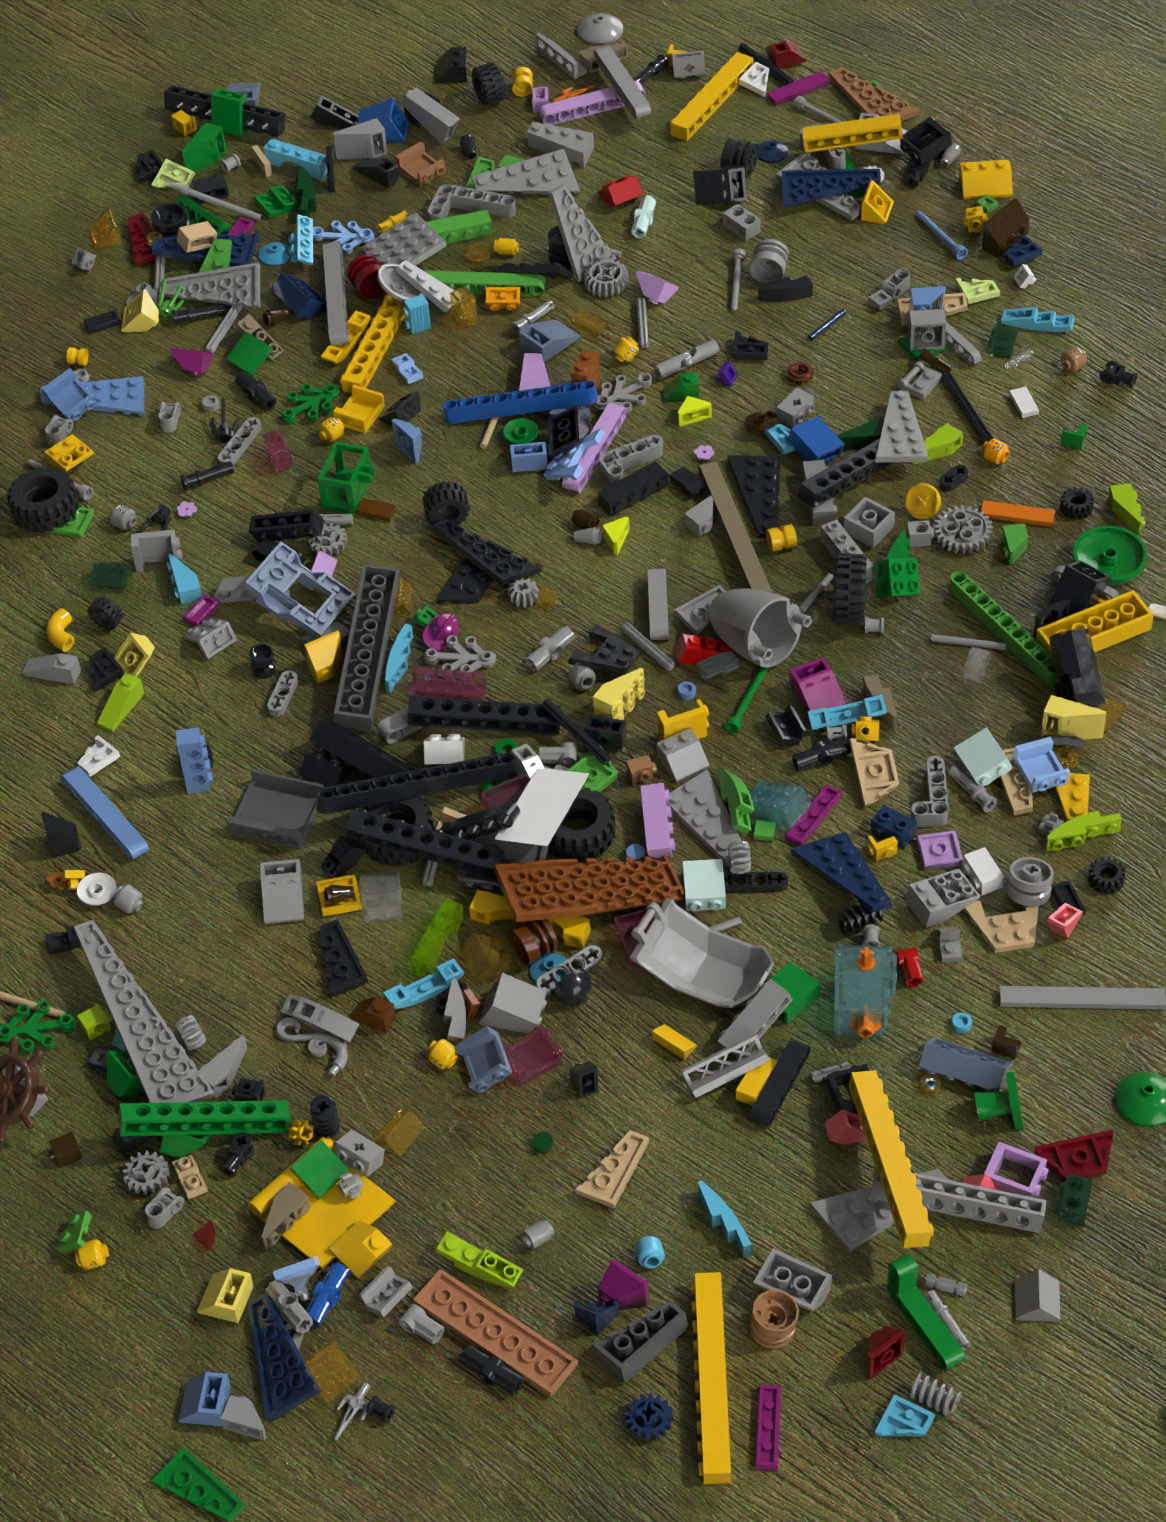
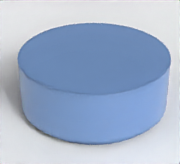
M688 681L680 683L677 687L678 697L683 700L694 698L696 686Z
M632 844L626 850V857H633L634 861H644L646 850L640 844Z

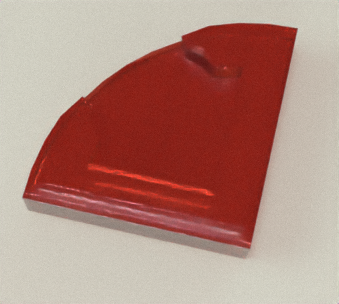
M211 1221L194 1233L195 1238L208 1251L214 1245L216 1237L215 1227Z

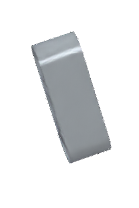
M408 707L382 720L377 725V731L387 743L392 744L424 726L407 725Z

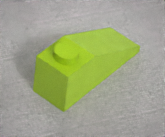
M128 673L123 675L115 685L97 722V726L112 732L117 728L144 695L141 679Z

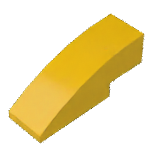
M769 1057L770 1061L748 1071L736 1089V1100L753 1106L778 1060Z

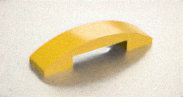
M355 311L347 321L349 343L339 346L329 345L321 355V359L335 364L345 359L363 336L370 321V315Z

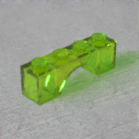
M444 898L410 959L412 973L426 977L435 972L436 967L439 965L440 954L445 940L451 932H457L464 919L462 904Z

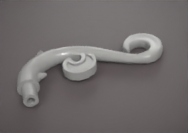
M284 1018L278 1023L276 1030L281 1039L310 1041L308 1050L314 1057H321L326 1054V1044L332 1046L336 1051V1056L333 1055L334 1061L328 1074L334 1077L338 1071L343 1070L348 1059L347 1041L341 1042L336 1037L323 1033L299 1034L300 1024L295 1018ZM288 1027H293L295 1034L298 1035H288L284 1031Z

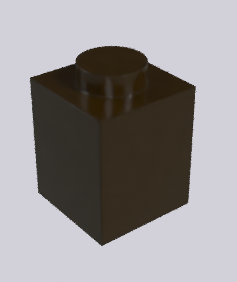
M73 1132L49 1141L51 1149L48 1150V1154L52 1162H57L59 1168L83 1159Z

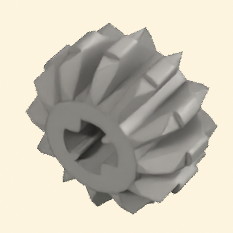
M521 578L519 581L515 579L514 583H510L508 597L511 604H515L517 608L523 606L525 609L526 605L532 606L533 603L537 602L539 589L535 581L531 582L530 578L527 580Z
M747 841L731 842L728 846L729 868L732 874L748 873L751 869V852Z
M192 1015L183 1017L175 1023L176 1031L188 1050L198 1049L206 1043L205 1035Z

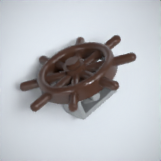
M17 1036L11 1037L9 1054L0 1056V1104L2 1103L0 1143L5 1142L7 1126L23 1121L28 1129L34 1127V1122L30 1116L33 1117L47 1102L48 1098L45 1094L50 1091L49 1086L39 1085V1077L35 1065L43 1057V1052L37 1050L30 1059L17 1055L19 1043ZM5 1067H7L6 1076H4V1074L2 1073V1070ZM11 1102L14 1106V1110L9 1113Z

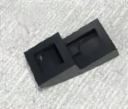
M684 467L669 474L670 481L680 485L682 492L690 496H694L706 489L705 484Z
M74 926L66 927V932L46 934L45 937L49 954L61 953L81 947L74 931Z

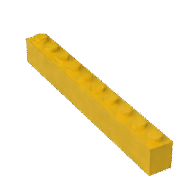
M876 1070L852 1072L849 1089L903 1248L929 1246L930 1238L934 1234L933 1225L927 1219V1208L923 1207L921 1191L917 1190L915 1174L911 1173L910 1159L906 1158L904 1142L900 1141L899 1128L897 1125L895 1126L893 1111L888 1107V1096L883 1092L882 1079L878 1078Z
M721 1272L695 1273V1282H691V1295H696V1301H692V1314L697 1316V1320H693L692 1324L693 1334H697L698 1339L693 1340L694 1354H698V1360H694L695 1374L699 1373V1380H695V1394H700V1400H696V1414H701V1420L697 1421V1434H702V1441H698V1455H703V1462H698L699 1476L704 1477V1484L731 1483Z

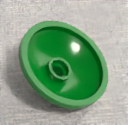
M1137 1072L1125 1077L1119 1083L1115 1092V1103L1120 1114L1126 1120L1138 1126L1156 1127L1165 1124L1166 1078L1152 1072Z

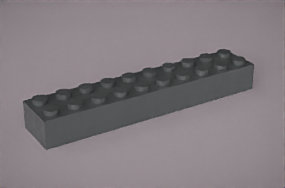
M363 563L334 711V723H338L345 728L364 731L372 730L398 592L400 568Z

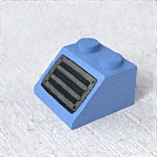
M945 286L911 288L908 310L943 309Z

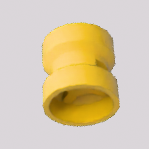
M69 347L67 350V363H78L79 365L86 366L88 350L82 348L77 350L76 348Z

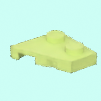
M956 278V285L961 293L965 292L968 304L1000 296V290L993 280L972 279V282H963L961 278Z

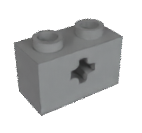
M704 50L672 54L674 77L683 79L691 75L700 77L706 74Z
M797 387L776 407L779 421L791 428L801 423L804 417L814 410V396Z
M352 1129L336 1142L335 1155L344 1164L365 1177L370 1176L383 1165L385 1149Z

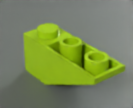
M946 423L938 428L933 435L927 437L924 443L929 456L928 461L953 454L962 446L963 432ZM912 462L913 465L919 464V463H923V462Z
M1131 483L1111 485L1108 499L1112 511L1134 532L1141 535L1142 527H1145L1144 516H1141L1140 503H1137L1136 490L1133 491Z

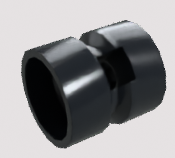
M267 644L253 646L249 651L253 675L260 679L271 677L276 672L272 647Z

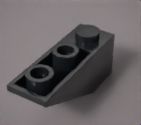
M387 158L362 159L352 167L357 172L388 188L399 180L398 164Z

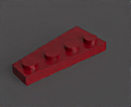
M144 213L128 217L136 267L154 261L157 255H152L153 244H150V242L154 238H158L148 219Z

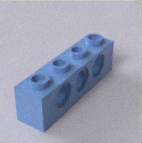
M199 727L176 730L177 748L187 793L211 791L210 783H213L210 760L208 759L207 747H203L206 746L205 736L200 734Z

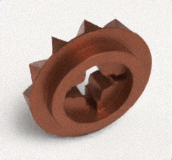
M805 362L792 363L786 370L788 380H793V383L800 382L801 384L803 381L808 383L814 374L813 367Z

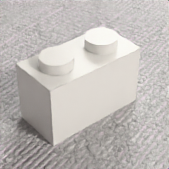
M985 847L964 855L962 870L965 875L970 877L972 886L975 890L979 891L981 896L1003 888L1004 875Z

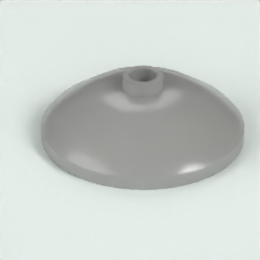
M607 13L588 15L577 25L578 37L591 45L611 44L617 41L623 34L622 22L615 16Z
M385 264L378 270L377 278L380 286L394 299L404 302V300L424 295L395 271L398 266L397 264Z

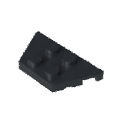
M465 558L437 598V603L442 605L443 601H454V604H476L487 591L493 579Z

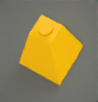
M338 630L304 644L308 669L317 683L334 677L343 659Z
M359 1220L328 1249L357 1279H360L389 1252L392 1243L377 1228Z

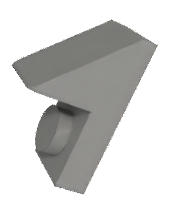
M939 927L937 931L941 962H962L961 930L958 927Z

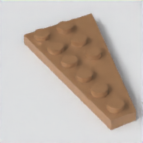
M843 67L829 72V78L862 113L877 114L879 116L900 114L901 121L920 114V108L909 106V102L905 100L902 102L896 99V95L879 86L874 87L870 85L868 80L865 79L863 81L857 78L855 73Z

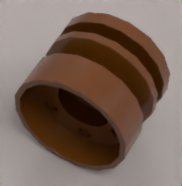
M546 919L525 921V925L517 923L507 930V937L513 951L520 961L527 966L538 961L541 958V954L547 956L550 952L558 949L557 937Z

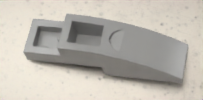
M289 994L281 1009L283 1014L312 1025L320 1031L347 1042L351 1041L359 1026L357 1022L329 1008Z

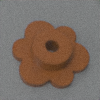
M52 872L46 878L51 888L64 890L66 885H68V881H61V873Z

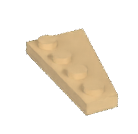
M965 292L945 294L943 305L945 317L967 310L968 305ZM910 298L897 299L902 330L909 328L908 309Z

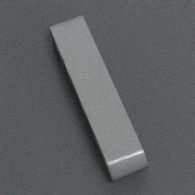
M666 568L647 569L650 640H669Z

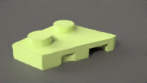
M165 159L151 185L153 188H169L170 182L182 186H189L195 176V172Z

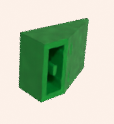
M205 122L182 150L185 168L197 173L221 160L227 152L223 127Z

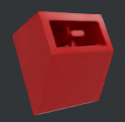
M630 175L601 186L602 190L598 191V195L610 208L644 194L637 176L631 177Z

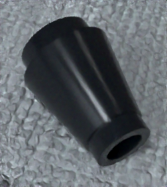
M469 134L462 136L460 146L467 155V158H475L477 156L475 138Z

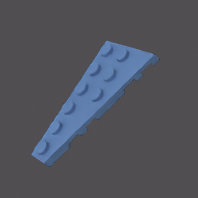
M143 376L81 382L95 396L98 402L92 410L111 413L122 411L126 415L137 413L139 416L145 417ZM41 386V403L54 405L42 389L45 386Z

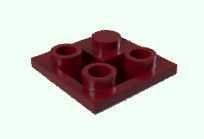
M783 41L766 47L768 56L777 68L806 62L795 41Z

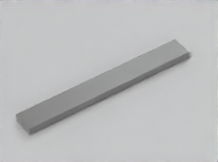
M1000 986V1007L1166 1010L1165 989Z

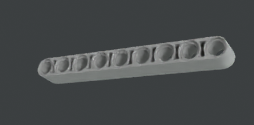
M340 241L323 244L329 339L332 346H339L349 343L343 253Z

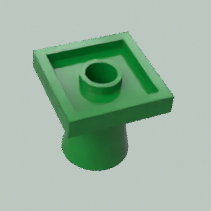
M1014 1072L1006 1073L1008 1091L975 1092L979 1122L1000 1115L1012 1114L1015 1130H1024L1020 1097Z

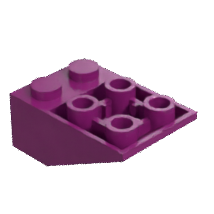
M824 657L789 670V685L807 712L847 704L834 673Z

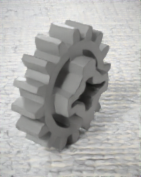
M324 523L322 536L309 538L308 542L311 551H316V555L318 551H322L333 556V553L338 555L339 550H345L344 546H347L348 539L345 529H340V525L334 527L333 523L329 526Z
M146 1151L143 1156L138 1152L136 1159L131 1156V1163H125L126 1169L123 1170L125 1185H128L129 1190L134 1189L136 1194L140 1191H143L144 1195H147L148 1191L154 1194L155 1188L162 1189L161 1183L168 1182L167 1176H170L168 1163L164 1161L163 1156L158 1157L157 1152L149 1155V1152Z

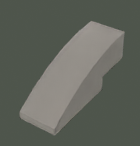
M453 978L442 1023L450 1025L447 1041L452 1045H457L464 1041L466 1029V1011L463 995L457 979Z

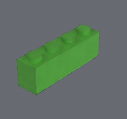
M488 210L426 222L445 240L446 244L493 235L492 221Z

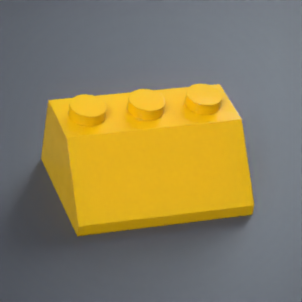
M1009 160L960 163L959 180L963 200L979 199L985 195L991 198L1013 196L1012 170Z

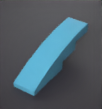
M1037 307L1007 309L1003 311L1001 323L1005 325L1048 332L1072 331L1075 321L1074 315L1056 316L1055 311L1038 312Z
M406 623L393 644L387 662L385 676L387 693H391L408 669L407 657L411 653L410 642L413 639L412 626Z
M702 1180L698 1181V1194L712 1228L721 1225L727 1242L736 1240L743 1258L751 1256L752 1244L732 1210Z

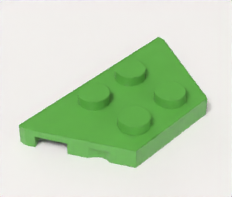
M588 753L567 770L589 773L581 789L586 787L590 788L591 791L596 790L598 792L604 790L618 776V772L611 765V761L603 765L591 753Z

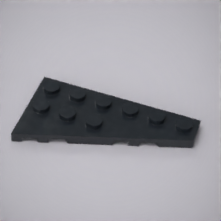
M727 455V461L732 468L738 488L753 519L758 537L766 538L767 529L778 528L780 456Z

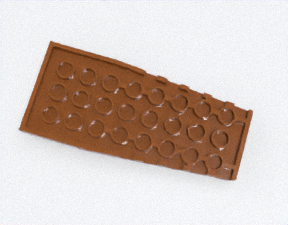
M651 856L645 857L644 861H634L633 857H626L625 861L614 862V858H606V862H596L595 858L586 859V863H577V859L544 860L495 865L494 869L516 922L584 916L593 913L645 906L650 902H655L656 904L664 903L666 898L673 899L674 901L683 900L685 896V891L667 856H663V860H654Z

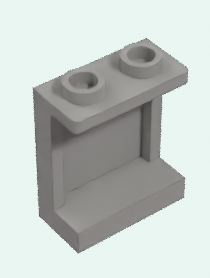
M175 530L131 534V549L137 572L144 571V563L170 561L168 554H172L179 561L183 560L182 549H178L180 548V539L176 537Z

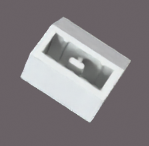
M431 734L424 741V764H449L464 761L465 737H460V734H449L447 737H441V734Z

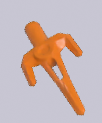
M595 85L573 92L569 91L572 87L561 91L562 96L553 99V102L576 97L594 88Z

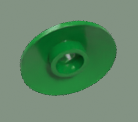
M519 418L508 422L503 429V434L510 443L526 444L532 442L537 437L538 427L529 419Z

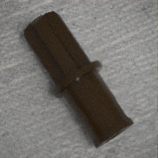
M927 349L921 352L919 358L929 363L932 368L935 367L941 372L952 371V366L941 360L940 356L932 354Z

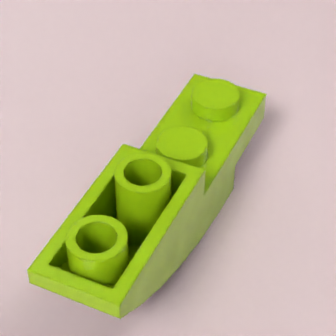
M1099 811L1075 817L1057 827L1047 836L1046 851L1078 847L1085 844L1087 837L1119 832L1121 830L1122 817L1120 813L1100 816Z
M446 1232L436 1249L437 1253L453 1261L454 1266L458 1269L503 1287L514 1288L524 1270L488 1249L482 1251L449 1232Z

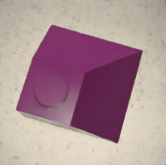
M170 348V352L181 367L186 371H190L191 375L200 376V372L206 373L213 357V353Z
M613 1258L598 1286V1297L601 1303L605 1301L606 1307L614 1305V1301H618L619 1310L647 1307L649 1304L648 1282Z

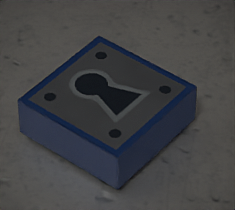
M97 1046L87 1062L88 1066L107 1072L106 1054L110 1050Z

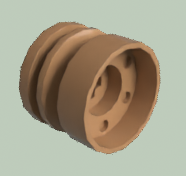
M780 1290L765 1291L754 1301L749 1329L751 1336L758 1344L766 1348L776 1349L790 1343L794 1337L799 1315L798 1305L794 1298Z

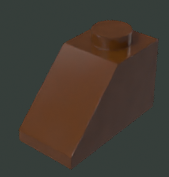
M379 997L369 998L359 1002L351 1014V1019L386 1033L396 1019L395 1007L393 1003Z

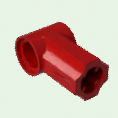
M917 948L896 950V962L898 968L902 970L906 986L911 988L918 987V985L923 983V976L919 966Z

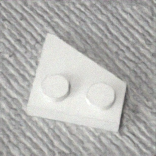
M755 62L739 78L738 84L764 97L769 68Z
M99 735L95 737L93 747H88L85 755L77 763L89 777L120 757L119 751Z

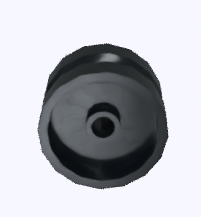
M178 203L163 204L157 207L151 215V221L158 238H177L179 227L190 225L186 209Z

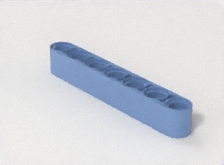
M79 766L61 776L69 791L130 860H134L149 851L144 838Z

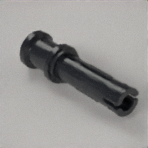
M659 54L657 59L651 61L648 67L638 74L633 81L643 84L652 75L659 74L663 67L665 68L669 65L667 57Z
M219 304L196 309L187 307L185 310L179 311L174 309L172 310L174 323L177 325L179 322H192L193 319L224 315V310H217L223 309L224 306Z
M230 461L204 471L195 470L192 474L180 475V480L186 491L189 487L201 486L207 480L233 473L234 467Z

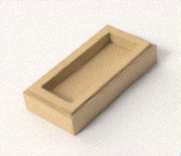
M257 145L252 146L254 161L266 177L272 176L270 162Z

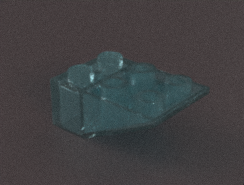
M760 780L750 791L755 810L752 814L765 821L776 822V827L791 829L812 805L804 786Z

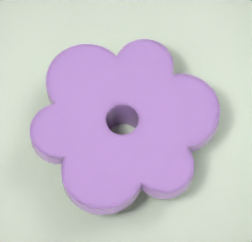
M700 445L698 449L694 450V455L700 460H710L711 456L714 455V451L710 445L705 447Z
M184 501L177 507L178 515L180 517H190L192 513L197 512V507L193 502L188 503Z

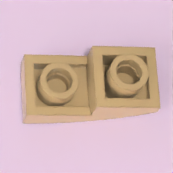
M192 1154L172 1162L188 1200L208 1192Z

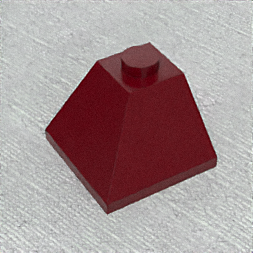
M885 1326L883 1329L876 1330L871 1334L867 1365V1378L869 1380L903 1355L905 1333L902 1330Z

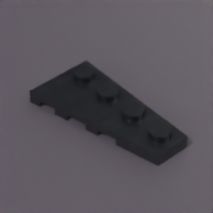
M504 263V266H498L497 270L498 273L541 274L545 277H550V279L564 276L565 279L572 280V273L562 267L560 263H551V265H545L544 263H535V265L520 263L519 266Z
M338 919L319 926L331 997L368 983V977Z

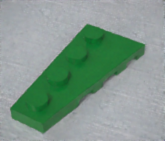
M184 1447L151 1480L157 1486L227 1522H232L246 1507L233 1492Z

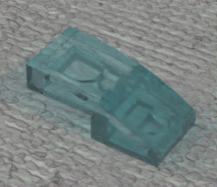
M733 651L720 653L696 663L705 681L720 672L726 675L740 667Z

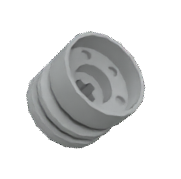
M765 239L758 242L750 263L751 276L762 284L782 279L789 258L787 247L775 239Z

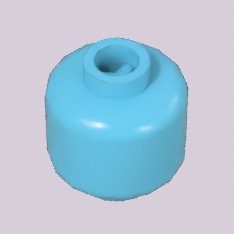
M646 1236L635 1244V1254L638 1263L642 1267L652 1269L658 1267L663 1262L665 1253L662 1243L657 1237Z

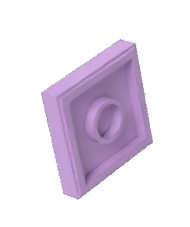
M956 831L917 835L916 840L924 871L962 866L963 858Z

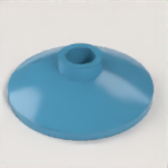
M280 242L266 244L259 250V260L269 266L284 264L290 259V254L288 253L289 246Z
M549 953L547 956L541 955L538 961L531 964L530 975L537 982L540 976L567 959L556 953ZM562 971L555 973L556 977L560 980L566 976ZM550 979L546 984L542 982L541 986L548 987L552 980Z

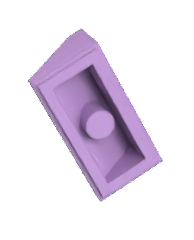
M318 551L311 571L326 572L333 576L338 561L332 556Z

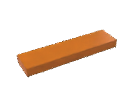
M983 500L981 512L984 511V516H989V519L1053 527L1055 510L985 500Z

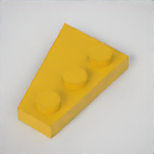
M1070 773L1067 784L1055 787L1066 822L1088 813L1089 774Z

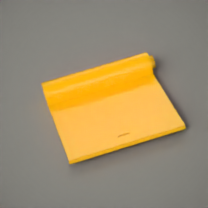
M321 1137L248 1202V1206L259 1219L266 1223L274 1197L289 1182L307 1194L311 1206L309 1211L304 1216H301L294 1223V1226L286 1231L282 1237L309 1259L318 1256L319 1267L323 1269L335 1258L328 1249L359 1220L371 1225L395 1203V1199L364 1175L344 1164L350 1170L349 1173L351 1172L352 1175L357 1173L364 1185L360 1189L362 1194L354 1199L349 1196L344 1197L338 1188V1183H336L318 1200L290 1170V1167L320 1140L335 1154V1143L330 1138Z

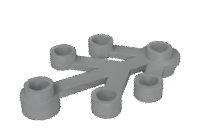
M641 373L638 376V382L624 389L622 388L626 384V377L618 375L616 377L614 394L609 397L608 394L612 392V384L609 382L603 383L601 385V395L598 396V401L594 403L595 409L604 411L608 403L628 407L627 413L632 411V404L630 402H614L616 400L634 401L638 406L645 405V395H632L630 393L639 388H649L652 384L651 375Z
M454 635L447 637V646L453 648L457 653H439L435 649L430 648L424 654L425 663L428 665H436L439 660L455 661L452 664L446 663L442 666V673L445 676L452 675L455 670L460 668L461 675L468 677L478 668H490L496 662L495 653L484 651L476 644V638L473 636L465 639V646L472 649L476 654H470L458 643V638Z

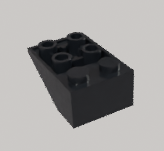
M741 164L693 171L696 204L730 203L748 200L745 169Z

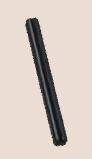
M943 372V381L984 443L986 441L989 442L994 437L951 372Z

